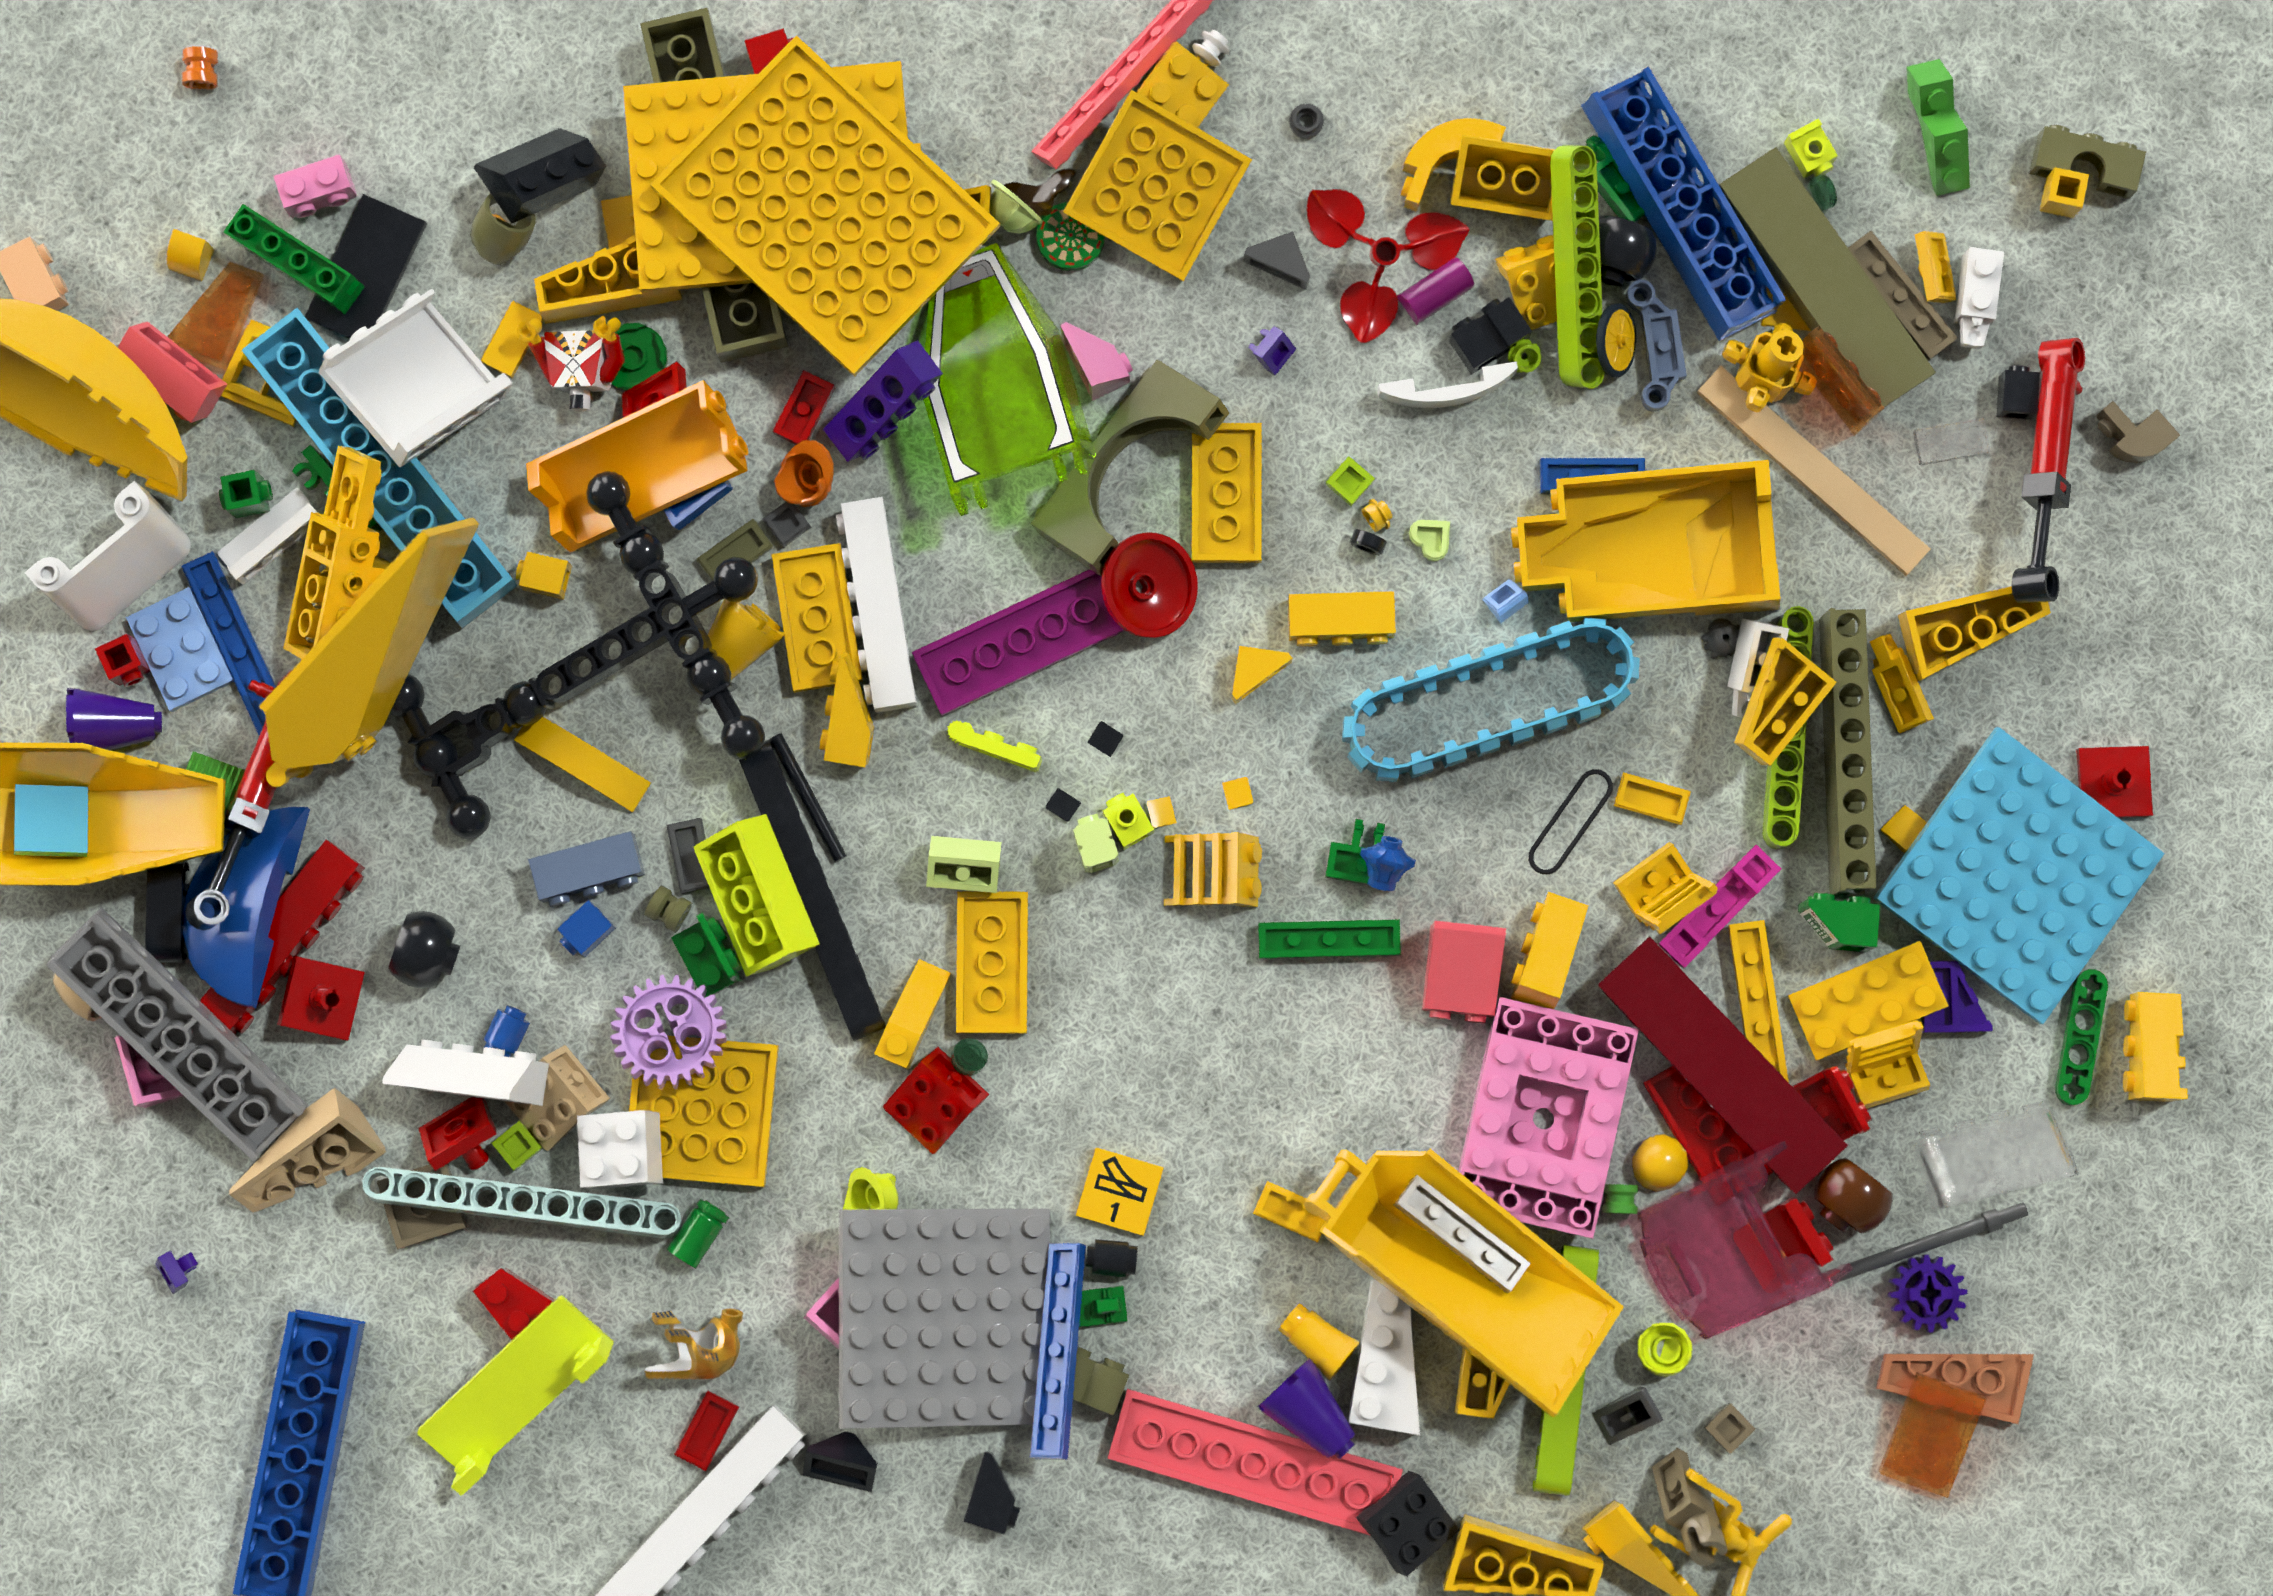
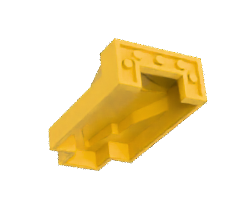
M1769 460L1556 479L1557 489H1550L1552 510H1559V514L1517 517L1518 527L1511 528L1513 549L1519 548L1520 562H1514L1515 583H1522V588L1525 592L1565 588V592L1558 593L1560 614L1567 613V619L1570 623L1582 622L1584 618L1617 619L1695 612V616L1780 610L1781 598L1778 564L1776 563Z

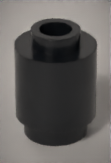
M1095 1239L1094 1246H1087L1086 1267L1092 1268V1275L1125 1278L1127 1274L1135 1275L1138 1246H1129V1242Z

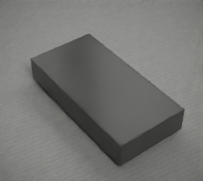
M702 818L668 824L667 830L680 893L685 894L710 888L693 846L706 839Z

